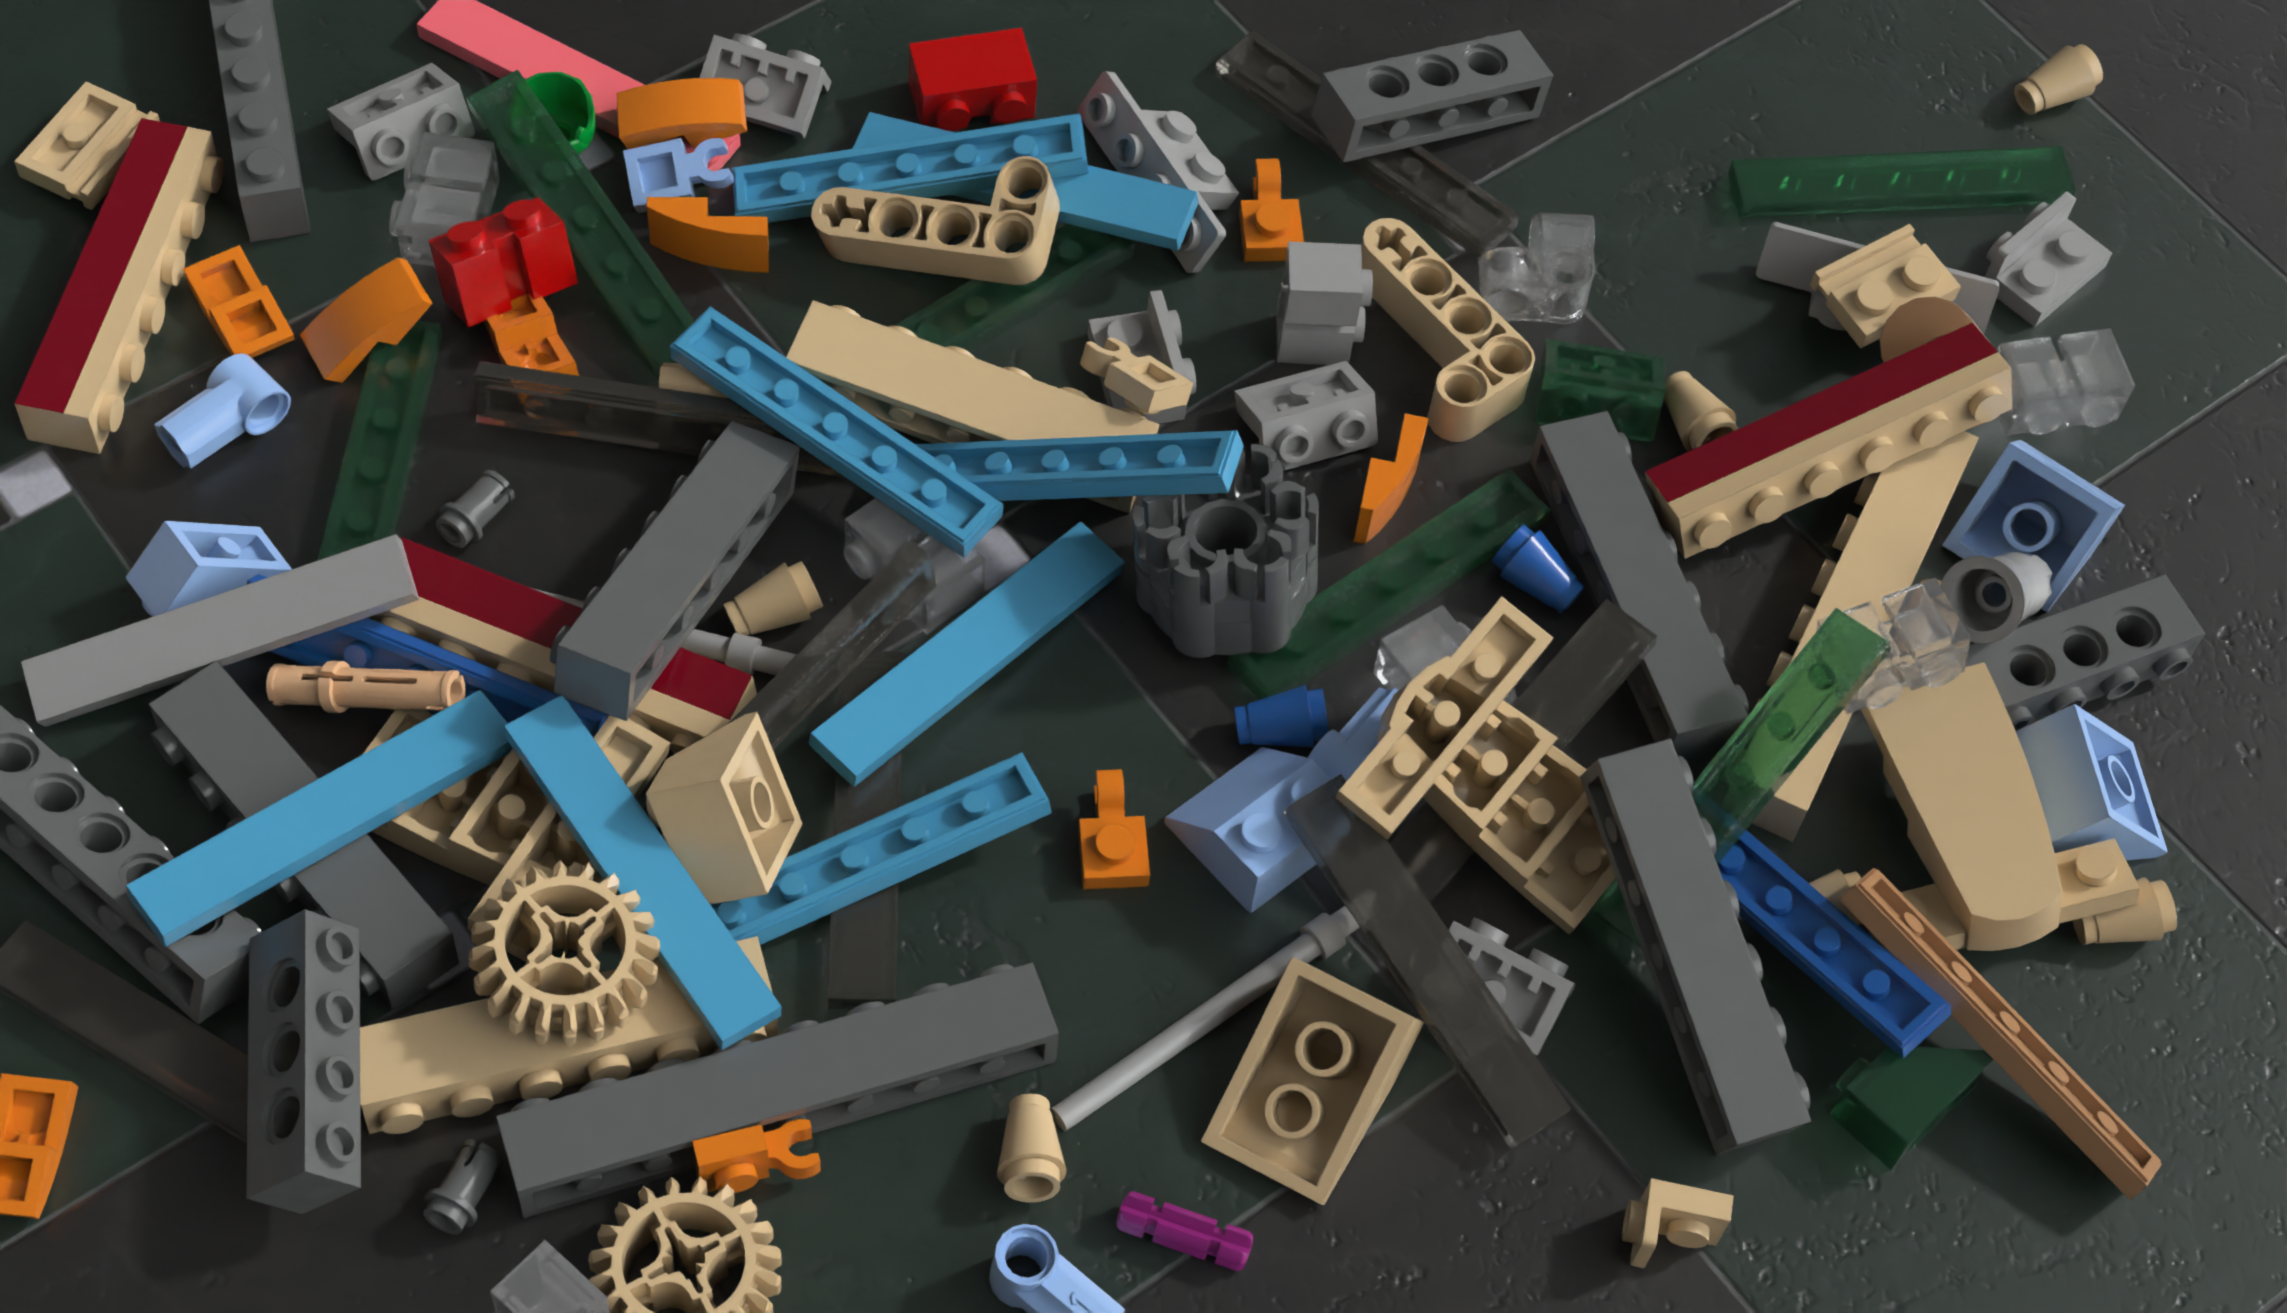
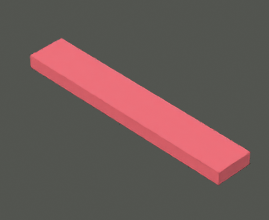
M438 0L417 23L419 38L514 86L518 82L541 72H563L581 79L592 95L596 127L619 138L616 93L644 86V84L476 0ZM740 134L723 139L727 145L728 154L713 157L708 163L709 170L718 171L725 165L741 146ZM684 135L665 140L670 141L681 138L685 144L686 153H692L696 149L692 148Z

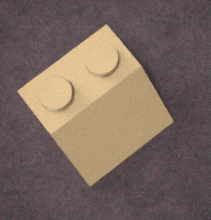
M758 712L739 717L667 758L646 793L647 811L651 821L656 827L661 828L667 844L710 905L768 894L803 824Z

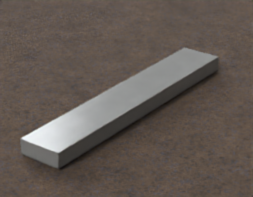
M395 534L21 661L36 721L47 727L188 679L215 661L223 667L419 600L403 542Z

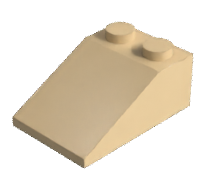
M1292 957L1201 1142L1313 1201L1325 1205L1393 1087L1424 1022Z

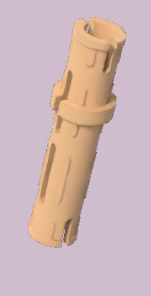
M327 661L323 666H295L277 663L268 672L266 692L269 701H273V705L321 706L327 713H342L349 707L442 711L465 698V681L463 675H459L460 672L458 670L418 671L350 668L349 664L345 661Z

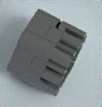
M1251 444V474L1245 475V452L1242 450L1229 493L1147 495L1142 498V507L1135 505L1133 508L1137 602L1146 613L1152 616L1159 628L1172 638V642L1178 651L1190 657L1204 658L1214 654L1271 653L1285 646L1290 639L1291 630L1302 617L1306 604L1314 598L1317 592L1319 503L1314 493L1306 496L1305 502V487L1292 481L1283 482V469L1280 461H1276L1275 451L1263 445Z

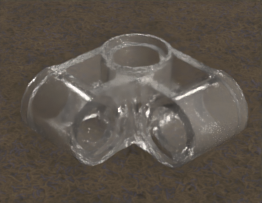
M1540 212L1532 217L1528 248H1496L1478 258L1480 296L1506 322L1517 320L1570 324L1579 320L1585 313L1596 268L1594 261L1595 222L1593 215Z

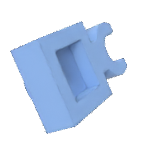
M681 138L623 151L633 206L638 213L647 212V197H695L694 184L704 183L708 187L719 189L727 187L734 182L729 168L718 171L708 169V163L713 157L728 154V148L723 139H707L701 142L692 153H686V147Z

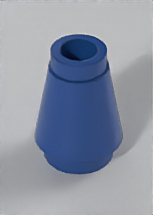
M1525 525L1521 526L1506 541L1491 561L1501 570L1500 578L1548 607L1554 608L1560 615L1573 604L1586 588L1577 580V576L1561 558L1541 530L1533 533Z
M1305 684L1248 703L1246 706L1234 707L1239 745L1252 744L1314 748V741H1320L1329 732L1323 688L1307 690Z

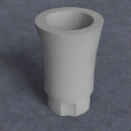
M2009 552L1997 557L1974 556L1965 558L1953 565L1941 582L1939 589L1941 614L1949 628L1967 641L1978 644L1998 642L2010 635L2022 620L2036 614L2043 607L2052 594L2050 588L2052 572L2047 563L2038 556H2029L2020 552Z

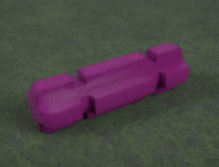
M1135 1191L1128 1192L1124 1197L1117 1216V1228L1120 1231L1140 1238L1143 1237L1144 1233L1154 1235L1152 1242L1203 1260L1209 1254L1217 1257L1215 1264L1234 1271H1240L1246 1265L1253 1245V1234L1250 1231L1227 1224L1224 1230L1216 1227L1218 1222L1216 1219L1167 1202L1164 1203L1163 1208L1153 1205L1155 1198Z

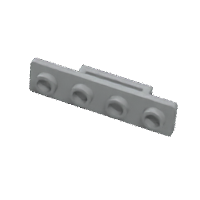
M1104 71L1078 107L1077 112L1078 114L1080 113L1081 120L1117 172L1197 191L1198 206L1179 251L1172 250V252L1187 273H1199L1226 236L1225 229L1212 210H1227L1239 192L1226 176L1224 165L1209 152L1197 135L1195 124L1186 115L1178 111L1141 110L1116 73Z
M1773 222L1769 227L1758 262L1756 276L1760 279L1811 292L1808 316L1818 318L1823 325L1829 328L1845 330L1825 305L1827 298L1820 290L1814 291L1810 283L1816 271L1865 247V245ZM1946 267L1961 286L1955 300L1952 302L1964 310L1984 334L1999 293V282Z

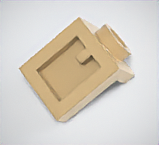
M1651 1178L1640 1201L1629 1200L1624 1217L1622 1241L1633 1243L1630 1265L1645 1268L1656 1248L1658 1234L1666 1235L1671 1243L1682 1247L1700 1248L1707 1244L1716 1246L1731 1222L1734 1196Z

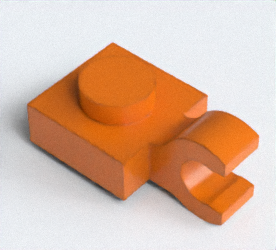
M1279 158L1255 159L1256 177H1252L1254 200H1241L1239 208L1244 262L1285 261L1288 242H1304L1299 199H1281V168Z
M1122 769L1096 770V785L1093 788L1096 818L1079 819L1078 824L1083 890L1146 887L1149 885L1150 868L1145 816L1125 817Z
M792 1120L778 1129L763 1132L761 1124L692 1141L697 1178L701 1176L707 1182L708 1192L719 1191L728 1184L734 1190V1193H739L753 1187L758 1180L770 1177L769 1169H778L793 1179H807L815 1176L821 1171L818 1153L796 1156L789 1151L793 1144L812 1139L810 1120Z

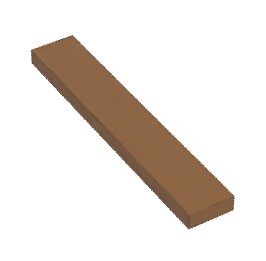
M1873 868L1839 898L1895 958L1951 1005V1016L2129 1200L2148 1186L2162 1165L2160 1163L2161 1160L1878 869Z

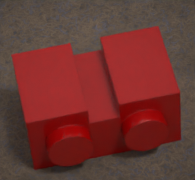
M1022 28L909 43L908 83L921 125L951 132L968 128V123L972 117L988 115L990 124L1012 123L1022 119L1035 118L1037 77Z
M539 197L532 200L515 201L507 205L499 213L476 222L467 221L456 224L447 233L428 240L444 301L468 327L483 322L494 315H500L513 310L511 301L520 296L529 294L535 300L578 283L564 221Z

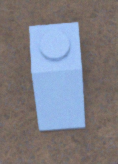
M164 521L125 578L141 598L146 612L154 617L245 586L247 580L257 574L271 577L292 569L260 527Z

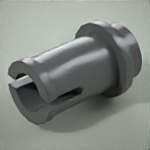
M484 470L478 477L479 479L454 503L446 502L439 509L436 528L440 535L451 545L463 548L467 544H476L483 536L482 528L505 505H508L515 498L513 489H507L503 494H500L509 485V482L495 471Z
M465 1140L460 1147L459 1154L439 1187L430 1188L424 1196V1201L427 1205L423 1212L425 1219L443 1232L457 1235L461 1233L464 1227H471L476 1222L478 1216L475 1208L496 1172L504 1164L502 1156L483 1142H481L475 1154L473 1151L477 1146L476 1140Z

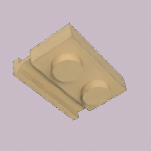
M85 82L14 161L19 177L68 200L71 197L83 201L85 208L93 210L110 190L141 118L160 121L159 116L152 111L145 114L137 110L136 104L89 82Z
M1910 224L1814 273L1810 286L1814 291L1820 290L1827 298L1825 305L1860 348L1880 339L1886 320L1900 305L1915 298L1933 296L1953 301L1961 288L1960 284L1926 243L1921 245L1913 236L1915 229Z

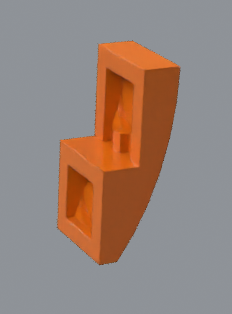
M679 79L648 84L616 93L619 139L627 149L656 144L681 135L685 136L692 148H696L707 139H724L747 131L744 91L739 79Z
M647 197V216L651 245L677 257L707 266L745 272L769 273L768 217L709 216L708 197Z
M240 245L183 268L185 281L231 356L243 353L253 358L294 340V334L267 285H261Z
M398 257L376 269L342 293L300 334V337L323 378L343 383L378 341L397 345L433 303L408 260Z
M525 294L511 301L513 310L500 315H494L483 321L504 369L522 401L581 383L576 362L559 337L553 313L543 297L534 300L529 294Z
M1405 413L1394 462L1376 458L1370 459L1353 542L1366 544L1388 523L1401 505L1417 469L1429 418Z
M1 1074L0 1215L32 1219L40 1218L59 1166L74 1110L78 1086L72 1081Z

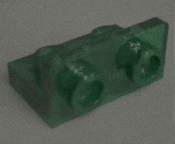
M1546 338L1541 358V389L1535 421L1540 425H1547L1608 411L1618 433H1624L1627 439L1650 442L1655 437L1666 390L1664 357Z

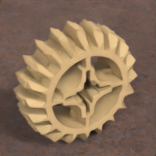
M559 860L554 865L553 877L544 879L542 874L535 867L531 866L526 872L525 888L506 879V882L501 886L503 901L487 898L483 905V917L486 921L475 922L471 930V940L477 946L469 951V967L479 972L474 977V989L478 996L491 995L488 1000V1012L492 1018L511 1012L509 1030L514 1036L524 1031L531 1024L536 1026L535 1041L540 1046L547 1042L551 1031L563 1032L562 1040L570 1049L576 1043L577 1030L586 1029L589 1036L598 1043L604 1037V1019L623 1029L629 1020L627 1006L641 1009L645 1005L647 990L644 986L654 984L657 979L658 966L652 960L659 956L660 941L657 937L646 934V930L654 926V918L651 912H632L640 904V896L637 894V891L633 890L617 896L620 880L616 877L615 872L606 877L601 883L593 881L594 869L590 866L589 862L582 867L579 877L567 876V868ZM558 914H575V915H579V916H577V917H564V916H560V915H558ZM524 928L530 934V945L534 951L526 956V965L515 972L507 958V951L513 939ZM610 936H613L621 950L622 960L615 972L606 980L599 972L600 962L595 956L602 951L603 942ZM564 949L562 957H554L552 950ZM568 949L577 952V957L565 958ZM553 990H565L571 992L574 995H555L550 994L549 992Z
M701 1176L692 1185L691 1193H680L678 1181L670 1177L665 1186L666 1196L656 1198L653 1191L643 1186L638 1192L641 1208L636 1210L627 1204L619 1202L615 1208V1216L619 1226L601 1224L597 1234L599 1243L604 1248L592 1250L588 1258L590 1270L597 1274L587 1282L589 1296L592 1299L601 1301L595 1308V1313H656L667 1308H679L687 1313H773V1304L767 1297L778 1295L782 1287L781 1276L773 1272L782 1264L781 1250L777 1246L768 1245L774 1238L773 1227L768 1221L755 1222L757 1206L751 1199L733 1207L735 1200L734 1190L728 1184L721 1188L714 1197L708 1196L707 1182ZM682 1230H701L712 1233V1235L695 1238L683 1233ZM655 1239L658 1245V1257L649 1266L641 1269L642 1277L626 1284L630 1267L636 1256L647 1244ZM672 1253L681 1267L685 1266L690 1274H697L698 1292H696L690 1279L686 1280L680 1271L674 1272ZM743 1262L744 1271L737 1288L723 1304L716 1308L713 1302V1287L719 1281L729 1276V1268Z

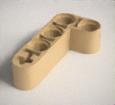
M1022 156L1010 160L1001 168L990 206L837 187L824 191L815 200L812 206L811 218L828 253L835 259L843 262L1004 284L1024 285L1035 281L1043 273L1047 265L1060 211V201L1047 166L1037 158ZM1027 190H1039L1035 196L1028 199L1018 198ZM903 227H911L905 235L891 238V235L896 230ZM958 235H969L960 244L947 245L952 238ZM1014 243H1027L1026 246L1015 253L1005 252Z
M1381 218L1369 224L1363 235L1361 256L1362 269L1372 270V298L1443 368L1439 372L1428 412L1429 426L1436 435L1451 442H1463L1471 439L1516 410L1523 403L1535 362L1534 350L1410 226L1393 218Z

